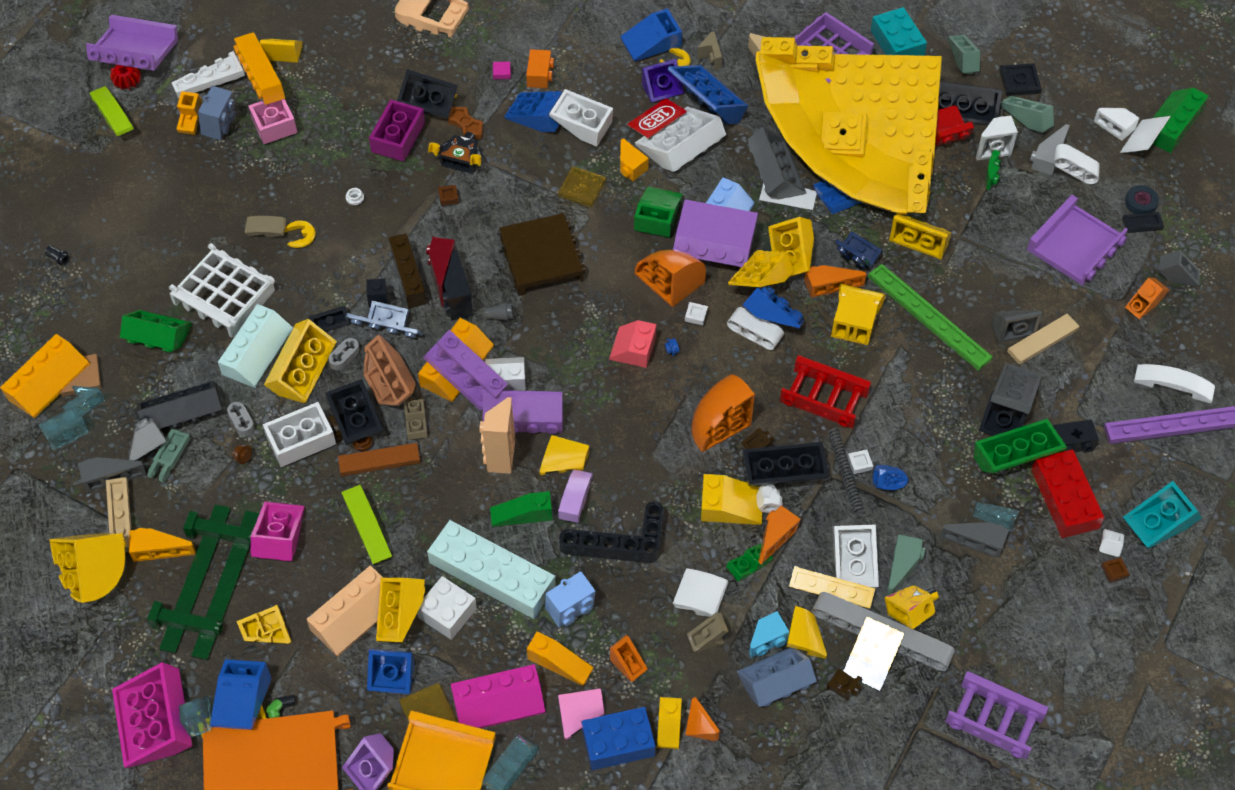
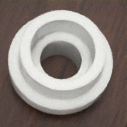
M351 188L346 194L347 203L359 205L363 202L364 194L360 189Z

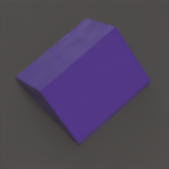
M676 59L642 68V86L650 102L684 93L682 84L668 70L669 66H678Z

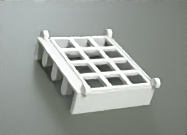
M210 243L208 248L211 251L177 288L173 284L169 286V289L172 290L170 296L174 305L177 306L182 301L187 311L195 308L201 319L204 320L209 316L217 328L221 325L226 326L229 336L233 338L257 304L262 306L275 292L273 285L275 280L271 276L260 274L251 266L244 265L239 259L228 256L225 251H219ZM219 261L220 263L215 268H213V266ZM224 265L234 270L229 276L219 271ZM209 271H211V273L204 280H201ZM238 273L248 277L243 284L233 279ZM215 274L225 279L218 288L208 284ZM252 280L262 285L257 292L247 287ZM229 282L239 287L232 296L222 291ZM199 283V286L191 293L190 291ZM203 287L213 291V294L206 301L196 296ZM243 290L254 295L246 304L236 299ZM217 295L228 300L220 309L210 304ZM232 302L242 308L234 317L224 312Z

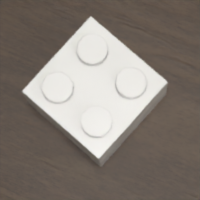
M442 576L423 598V602L417 612L418 618L452 640L476 611V598Z

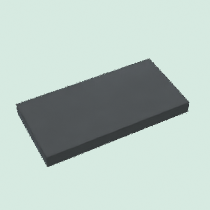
M1005 363L991 402L1029 414L1042 375Z

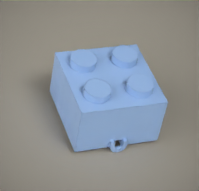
M579 572L568 580H561L560 585L546 593L545 609L559 628L563 625L568 626L575 621L577 616L580 614L585 615L593 609L595 590L583 573Z

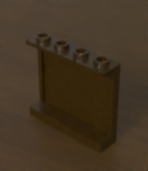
M564 213L499 227L500 240L518 297L526 295L525 288L575 276H579L580 281L583 282V274L586 273L585 265L580 263V250L575 248L576 239L574 234L570 233L571 224L569 219L566 220Z

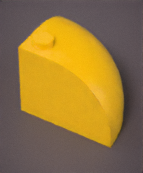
M98 533L50 539L54 565H58L62 575H59V579L65 589H70L72 592L70 596L74 600L84 603L100 599L107 595L119 582L125 565L124 549L126 541L123 533Z

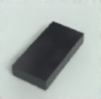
M1160 212L1127 214L1122 217L1124 227L1128 229L1127 233L1159 231L1164 228Z

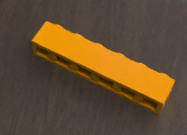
M252 32L234 38L236 44L233 46L235 54L238 56L244 72L247 73V77L251 81L258 99H262L265 105L285 99L282 84L255 33Z

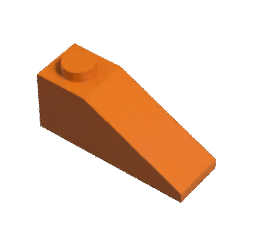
M826 265L810 267V272H806L804 276V282L811 298L839 292L840 284L861 287L865 285L866 272Z
M782 505L777 510H772L766 518L768 522L765 527L758 561L761 565L796 532L801 520Z

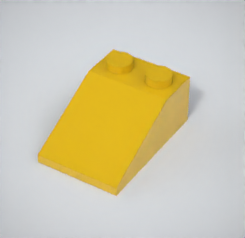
M797 217L768 226L771 250L788 252L794 270L789 277L810 272L814 242L812 221Z
M704 474L701 521L762 525V512L757 506L756 496L759 486H748L747 482L725 475Z
M380 578L376 641L403 642L423 602L425 579Z

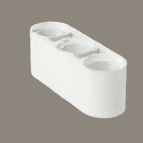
M1059 144L1055 147L1054 164L1056 167L1086 184L1098 182L1100 164L1096 160L1067 144Z
M738 307L727 321V325L732 331L768 350H773L784 336V332L780 327L767 320L756 318L750 311L742 307Z

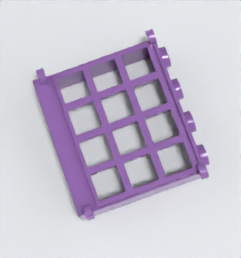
M827 12L821 17H817L810 26L805 27L802 33L794 37L797 46H812L809 43L816 37L824 42L822 46H833V49L837 51L835 54H848L845 50L851 45L860 50L856 55L873 54L874 43ZM828 29L835 35L827 40L820 33ZM838 37L847 42L842 48L832 43ZM829 78L825 79L828 83L832 81Z

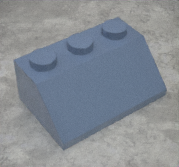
M788 648L737 671L751 700L759 707L768 706L774 700L786 698L792 692L810 687V684L817 682L810 659L795 648Z

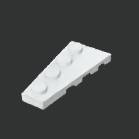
M234 51L228 53L229 57L225 59L219 58L215 60V64L209 67L205 65L199 68L198 73H189L172 82L177 97H180L181 91L195 93L245 76Z

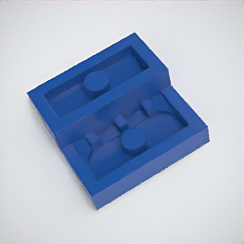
M825 180L813 184L817 195L832 214L862 203L850 198Z

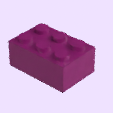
M390 99L369 137L371 152L405 161L425 124L423 108Z

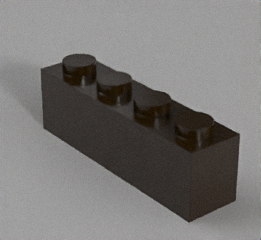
M407 233L389 237L392 257L408 309L426 305L424 287Z

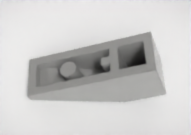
M1064 125L1040 143L1037 151L1033 150L1030 161L1033 162L1031 169L1049 175L1053 174L1055 168V147L1059 144H1064L1070 125Z

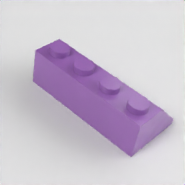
M483 390V421L486 412L507 397L512 398L515 433H562V392L502 390L494 398L489 392Z

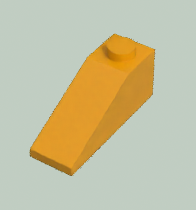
M138 528L129 531V553L133 562L196 555L191 541L151 528Z
M536 632L527 647L528 660L581 686L585 685L593 671V667L556 640L542 633Z

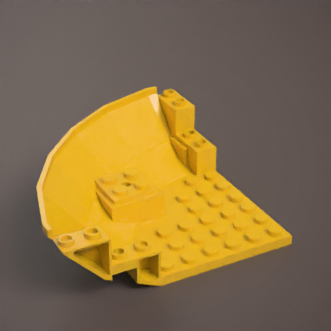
M762 37L761 50L756 51V64L765 104L786 143L816 175L854 200L896 214H907V212L926 213L934 166L942 56L835 54L833 46H797L795 38ZM804 52H808L807 56H802ZM829 78L832 81L828 83L825 79ZM844 129L847 132L845 135H841L840 131ZM924 175L925 177L923 180H919L918 176Z

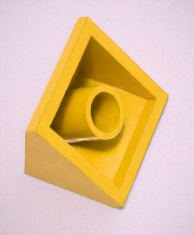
M282 39L260 40V45L269 61L298 63L303 41Z

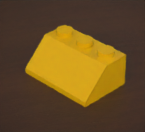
M897 214L893 219L889 241L942 259L949 244L951 232L909 216Z

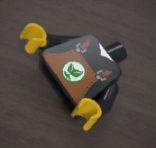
M466 132L464 137L454 135L450 140L441 145L430 143L428 147V153L432 152L435 156L440 155L441 166L473 174L475 165L481 166V163L484 162L482 150L478 147V142L474 140L475 135L471 132Z

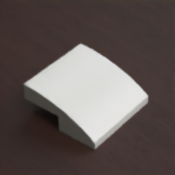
M686 568L673 605L675 608L694 610L696 615L710 617L717 613L728 580L710 573Z

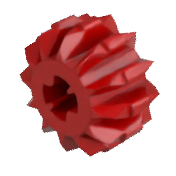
M115 64V68H111L110 78L116 88L121 90L127 88L130 90V87L136 88V84L140 83L141 73L138 68Z

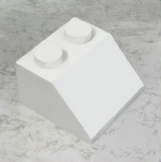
M1001 116L991 121L981 135L976 155L977 160L990 159L994 149L1001 152L1000 157L1012 154L1018 133L1012 116Z
M524 357L485 359V363L508 383L503 391H526Z

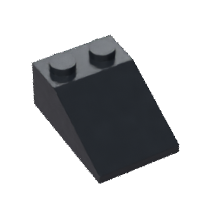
M407 69L397 101L423 108L424 115L448 119L458 85Z
M453 250L444 282L445 292H442L445 314L450 315L451 321L473 316L471 293L457 250Z
M363 379L325 392L327 403L332 415H334L345 445L383 432Z

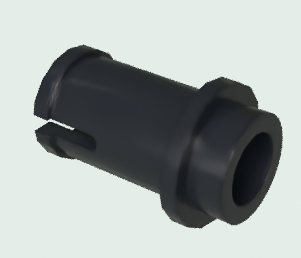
M53 245L47 246L45 249L47 250L45 251L46 256L56 260V263L59 265L68 263L70 257L66 251H61Z

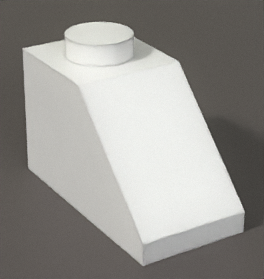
M1099 108L1094 122L1123 141L1135 130L1139 117L1125 108Z

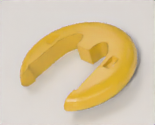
M679 48L668 50L670 53L682 58L677 60L678 66L690 65L691 59L686 51Z
M294 221L285 227L284 233L302 229V235L305 237L289 242L287 245L290 247H306L315 238V229L309 222Z

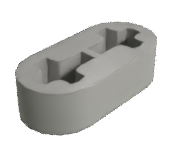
M354 338L345 339L329 355L330 367L334 370L345 368L360 351L358 341Z
M240 402L231 403L227 408V412L237 433L241 436L251 435L254 431V424L245 406ZM238 410L240 412V416H237V414L234 411ZM244 422L248 427L244 429L241 423Z

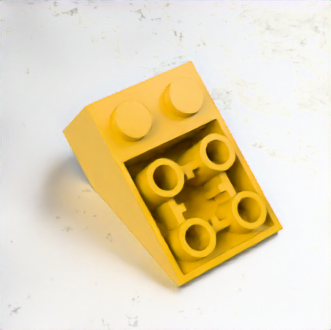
M763 250L754 252L750 259L734 274L728 285L762 287L785 282L794 272L788 252Z

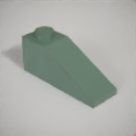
M966 35L948 36L951 50L960 71L964 74H973L976 71H980V50Z
M1010 96L1000 102L1001 107L1028 129L1043 133L1054 126L1053 106L1015 96Z
M898 534L887 596L895 593L916 569L919 559L923 560L925 548L922 547L923 539Z

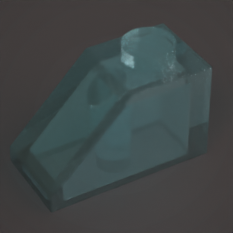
M208 695L179 705L180 722L190 737L211 730L210 700Z

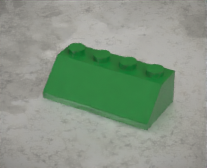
M1195 88L1173 91L1153 117L1170 116L1152 144L1172 153L1203 111L1209 95Z
M1047 418L976 441L973 457L982 471L995 473L1066 450L1067 446Z

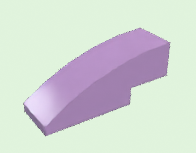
M573 469L558 510L559 519L579 523L593 473Z

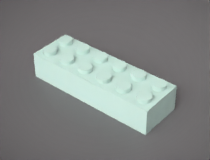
M449 520L427 551L430 564L532 619H535L545 604L546 593L556 587L555 575Z

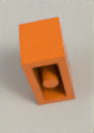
M530 49L526 74L527 87L548 89L549 81L552 82V71L550 69L554 68V58H551L550 50Z

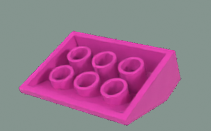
M161 662L112 689L125 768L173 756L192 746L179 668Z

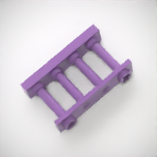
M450 330L423 357L480 411L483 409V390H486L495 398L508 384Z
M967 671L961 685L966 690L956 713L949 711L945 722L953 729L963 730L1009 751L1014 757L1027 759L1031 747L1025 744L1033 725L1037 721L1042 723L1049 707ZM974 694L981 695L986 699L977 722L964 717ZM994 703L1006 707L997 732L985 727ZM1015 712L1023 714L1027 718L1017 741L1005 736Z

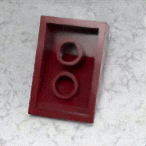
M432 237L431 244L428 243L426 254L429 255L428 266H431V273L441 307H444L442 292H445L444 282L453 250H456V245L453 239Z

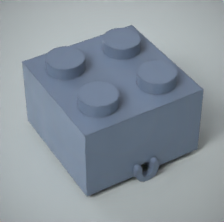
M211 86L208 94L203 97L204 102L198 111L201 135L222 140L224 134H227L231 121H234L236 117V111H234L235 100L233 99L232 91Z

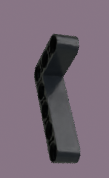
M651 501L646 505L642 536L565 529L559 535L560 550L563 554L653 563L659 557L663 506L656 501ZM565 541H572V543H569V544L564 543V542H565ZM585 543H592L590 546L585 545ZM609 544H610V545H613V547H610V548L605 547V546H606V545H609ZM631 546L633 549L628 550L626 547ZM651 548V549H653L654 551L649 552V551H647L646 549Z

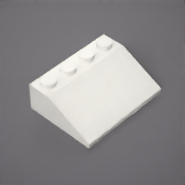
M686 107L684 109L688 112L650 138L643 136L635 142V145L662 168L673 172L677 171L681 166L692 161L695 156L705 152L708 147L719 142L726 135L720 116Z

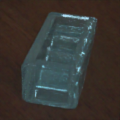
M977 502L973 512L974 517L986 522L1001 524L1009 529L1008 532H1011L1019 514V511L1015 509Z

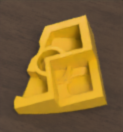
M551 435L541 464L540 475H546V472L552 471L564 473L573 469L583 470L589 456V445Z
M278 605L237 621L244 641L287 644L292 642Z
M795 606L787 647L808 651L807 655L826 659L827 652L815 615L804 608Z

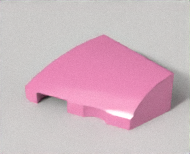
M601 689L558 695L565 740L570 739L572 734L581 729L582 720L604 716Z

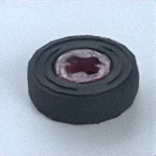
M1144 185L1132 187L1127 192L1125 198L1126 207L1134 214L1154 212L1159 203V197L1155 190Z

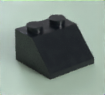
M993 390L978 431L995 436L1023 427L1027 413L991 402Z

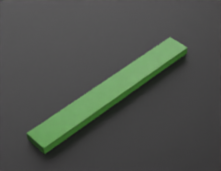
M880 264L868 274V278L975 369L979 371L992 360L993 356L883 264Z

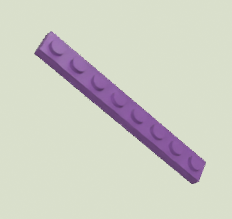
M1235 406L1105 423L1104 430L1109 444L1234 428Z

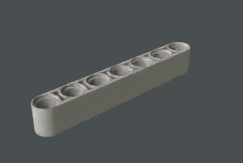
M827 592L819 594L812 609V613L816 617L856 635L860 634L867 617L903 632L904 635L897 652L940 671L948 669L955 653L954 648L944 642Z

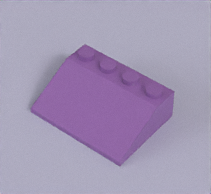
M685 199L673 250L685 252L697 259L742 267L750 257L758 213Z

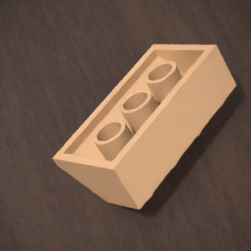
M507 397L486 412L484 421H480L481 444H483L482 454H484L483 464H487V472L508 474L512 472L516 439L512 398Z
M371 565L307 618L310 631L337 657L377 624L380 578L383 577Z

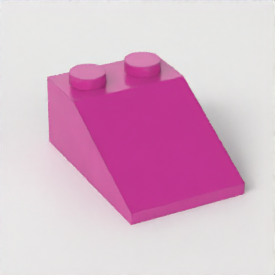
M264 501L251 534V557L292 561L297 548L305 506Z

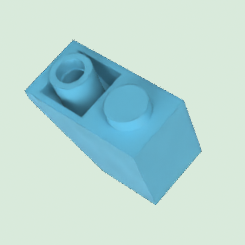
M778 611L758 620L750 644L749 655L751 658L756 655L762 656L769 649L775 646L779 648L787 643L789 630Z

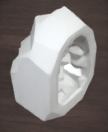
M774 484L760 485L756 495L759 510L764 513L777 510L782 505L780 491L776 489Z

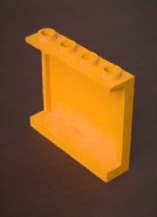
M411 711L408 718L409 725L391 782L387 785L388 790H481L496 739L495 732Z

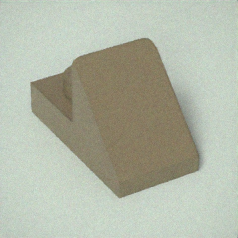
M711 32L698 46L697 58H709V62L713 63L714 69L717 70L722 67V55L715 32Z
M714 613L687 634L694 653L724 644L722 636L728 632L722 614Z

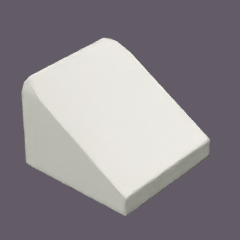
M1104 529L1099 551L1119 557L1124 543V535Z

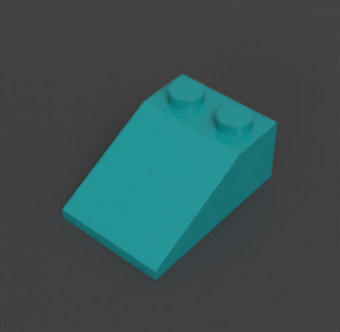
M1174 481L1123 516L1148 549L1185 531L1202 519L1198 510Z

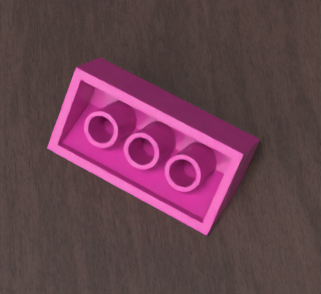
M535 664L451 684L457 717L461 724L481 729L545 713Z

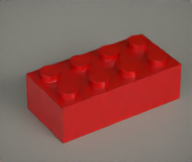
M1074 450L1035 459L1031 471L1061 539L1100 529L1105 517Z

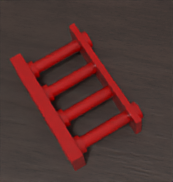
M798 355L794 367V372H797V376L790 390L782 388L780 402L834 421L843 427L853 429L856 415L852 414L860 396L867 398L871 382ZM805 376L816 379L808 397L797 393ZM823 383L834 386L826 404L815 400ZM841 390L852 393L845 411L834 407Z

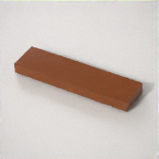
M417 443L341 455L338 456L341 476L418 464L420 463Z

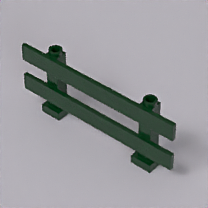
M215 504L209 520L201 519L198 512H189L183 527L186 537L195 539L197 534L203 537L174 610L165 609L162 602L154 601L147 618L152 629L159 630L161 625L168 626L159 647L160 651L176 654L184 631L188 630L199 633L191 657L208 661L217 635H220L222 632V622L249 552L251 534L260 513L246 511L241 525L235 526L226 524L231 507ZM219 540L234 542L206 617L191 614Z

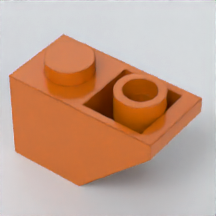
M1148 277L1125 308L1138 319H1141L1160 303L1169 289L1157 279Z

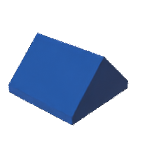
M369 649L367 691L410 694L415 666L412 652Z

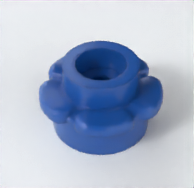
M667 338V343H664L667 354L671 353L672 356H675L676 353L680 352L675 338Z

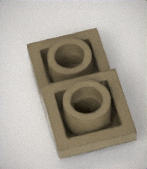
M277 216L247 217L245 234L247 236L264 234L268 238L284 236L286 218Z
M423 399L404 401L408 440L427 438Z

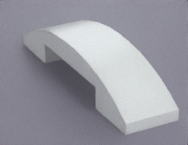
M1142 364L1137 366L1134 383L1153 387L1154 384L1163 385L1192 393L1193 399L1211 403L1213 399L1215 385L1198 375L1178 368Z

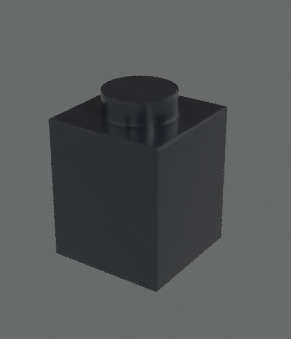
M367 279L366 291L369 308L372 301L388 304L386 279Z

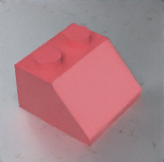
M637 320L620 326L609 360L647 368L656 339L657 324Z

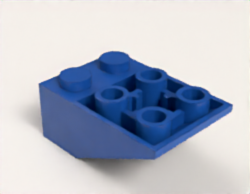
M667 8L652 13L621 35L620 38L635 62L672 48L681 47L682 31Z
M562 92L519 93L504 117L507 120L540 132H555L559 123L551 118L549 113L562 95Z
M770 285L758 287L743 304L756 318L800 328L805 321L803 314L797 309L792 310L788 306L789 302L786 299L776 296L774 294L775 290Z
M225 659L218 676L210 722L211 727L252 730L272 679L266 662Z

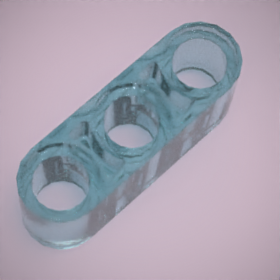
M520 734L517 735L486 774L482 785L488 790H508L533 758L538 747Z

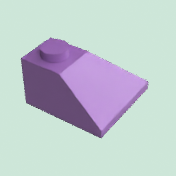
M381 733L363 737L342 768L359 790H378L393 769L394 749Z

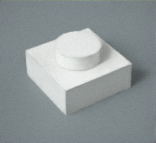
M690 302L685 315V322L703 326L708 306Z
M868 450L848 454L847 458L853 474L873 470Z

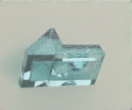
M72 386L77 398L69 401L63 406L67 418L73 422L105 400L99 388Z

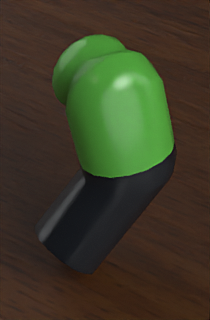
M294 695L276 698L267 707L266 713H268V717H280L279 710L281 708L295 705Z

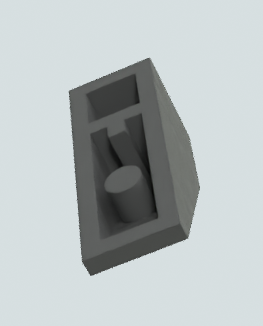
M96 457L78 463L82 483L87 493L106 487V480L123 477L131 480L147 475L142 461Z
M991 522L944 524L940 538L999 559L1009 529L1001 524Z

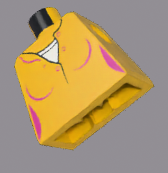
M910 586L884 598L888 615L907 627L914 629L935 613L933 601L937 600L939 596L934 588L924 591L917 586Z

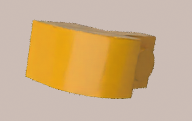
M181 91L177 105L181 113L176 129L178 133L196 134L199 123L198 111L202 105V99L198 93Z

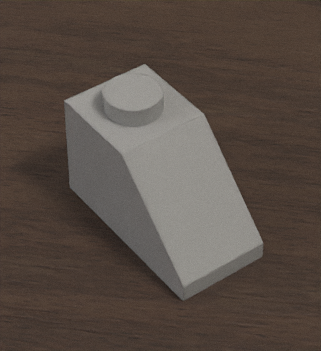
M145 418L136 424L137 427L134 429L129 460L135 461L166 442L164 434L153 418L149 420Z

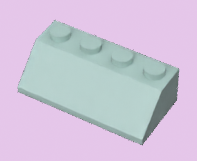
M257 304L218 361L221 374L256 388L286 343L293 327L274 310Z

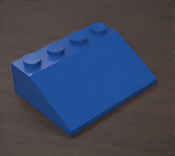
M703 66L668 67V70L686 87V90L697 96L698 100L706 104L711 112L719 115L724 123L730 125L740 122L748 105Z

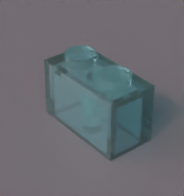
M75 406L39 424L45 439L53 451L89 433L83 418Z

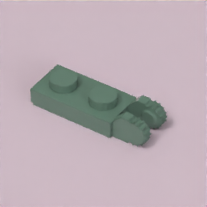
M175 429L170 430L166 437V442L161 445L148 470L149 478H155L159 467L162 466L163 469L159 474V481L166 482L170 471L173 470L191 439L189 434Z

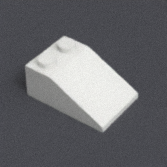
M565 89L549 113V116L580 140L598 146L612 123L613 108Z
M876 525L833 526L836 578L868 587H879Z

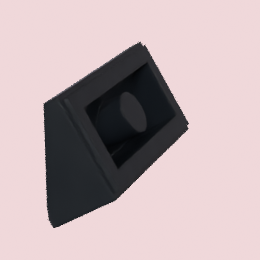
M345 306L308 316V319L324 332L351 324L349 318L346 317L347 310Z

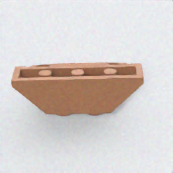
M377 335L365 346L364 377L380 405L399 406L413 394L416 383L401 355L381 335Z

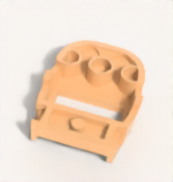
M400 0L395 7V17L402 24L415 26V30L422 32L424 29L436 35L440 32L448 33V37H452L468 12L469 7L468 3L463 0H447L450 2V6L441 20L437 22L422 16L431 0Z

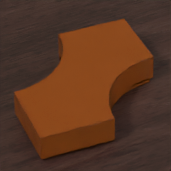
M451 107L448 124L459 127L463 135L466 132H471L475 135V139H482L483 122L472 118L468 114L467 107Z

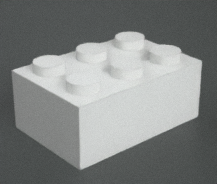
M319 402L262 424L267 440L280 467L336 445L334 433Z

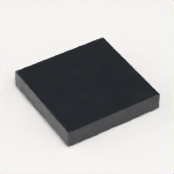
M1035 63L1000 66L999 70L1006 96L1041 94L1042 89Z

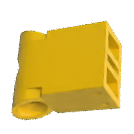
M840 284L839 304L833 322L831 337L868 345L876 315L884 303L886 294Z

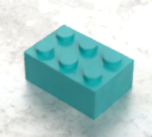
M904 7L873 16L870 31L886 55L925 56L927 42Z

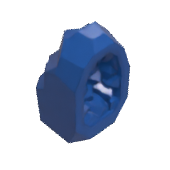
M876 465L873 471V484L876 488L896 490L907 485L909 480L905 472L897 467Z

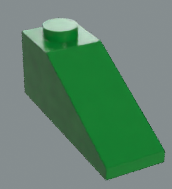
M550 491L529 493L490 507L492 527L553 521Z

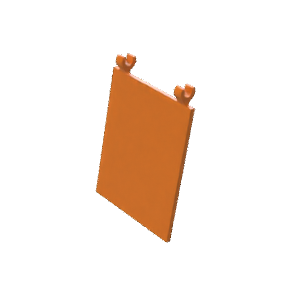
M334 711L259 719L255 721L252 730L203 726L204 790H339L335 729H350L349 715H341L334 718Z

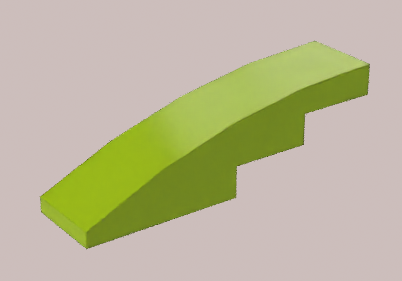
M106 86L89 93L99 112L103 115L106 123L116 136L133 130V126Z
M361 485L341 492L372 565L392 558Z

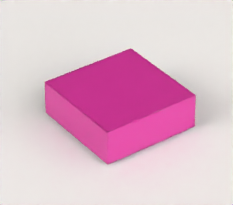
M493 62V79H511V63Z

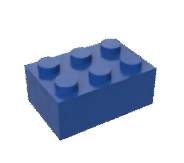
M645 707L581 721L582 734L591 771L655 757V743Z

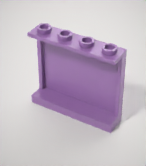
M111 15L109 17L110 28L96 44L86 43L88 60L155 71L178 41L177 25Z
M1071 195L1030 238L1027 251L1083 286L1087 280L1091 281L1094 278L1097 269L1101 270L1104 267L1108 257L1112 258L1117 251L1116 248L1124 245L1127 240L1125 236L1128 229L1125 228L1119 233L1077 207L1078 198Z

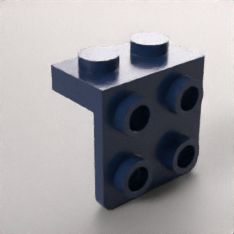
M852 231L844 243L837 239L834 242L841 256L848 260L852 258L855 264L862 269L866 267L871 270L883 253L882 249Z

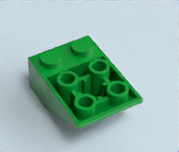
M647 186L634 216V230L670 238L683 194Z

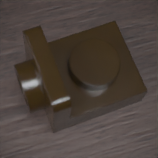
M758 428L741 443L745 449L775 446L772 442L775 439L768 430L764 432Z
M839 668L827 684V688L849 701L852 696L856 697L860 692L862 677L858 675L854 678Z

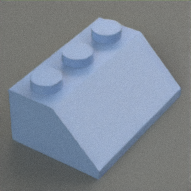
M726 178L721 179L706 202L707 204L750 211L754 206V201L738 183Z

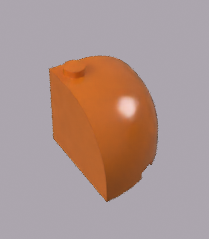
M661 250L646 256L638 262L634 274L671 307H674L705 283L706 267L700 260L685 252Z
M730 374L717 382L703 396L696 407L692 419L691 432L696 445L702 453L751 426L755 394L736 375Z

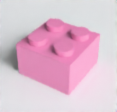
M285 99L267 105L260 101L248 106L251 119L263 144L297 133L294 117Z

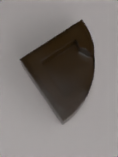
M334 415L327 417L336 443L342 441Z

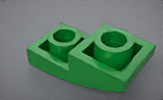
M995 149L991 154L985 177L986 190L989 191L993 184L997 185L1000 179L998 173L1001 160H999L1001 152Z
M761 543L747 549L744 555L727 563L726 568L738 582L754 574L773 560V557L770 556L762 565L758 562Z

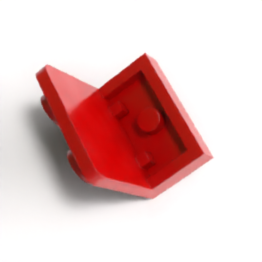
M957 106L938 110L936 146L964 140L973 131L972 121L964 123Z

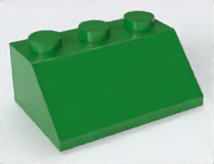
M136 310L122 316L120 338L126 339L128 343L140 342L144 343L145 347H160L163 351L173 352L182 346L192 326V322L144 310Z

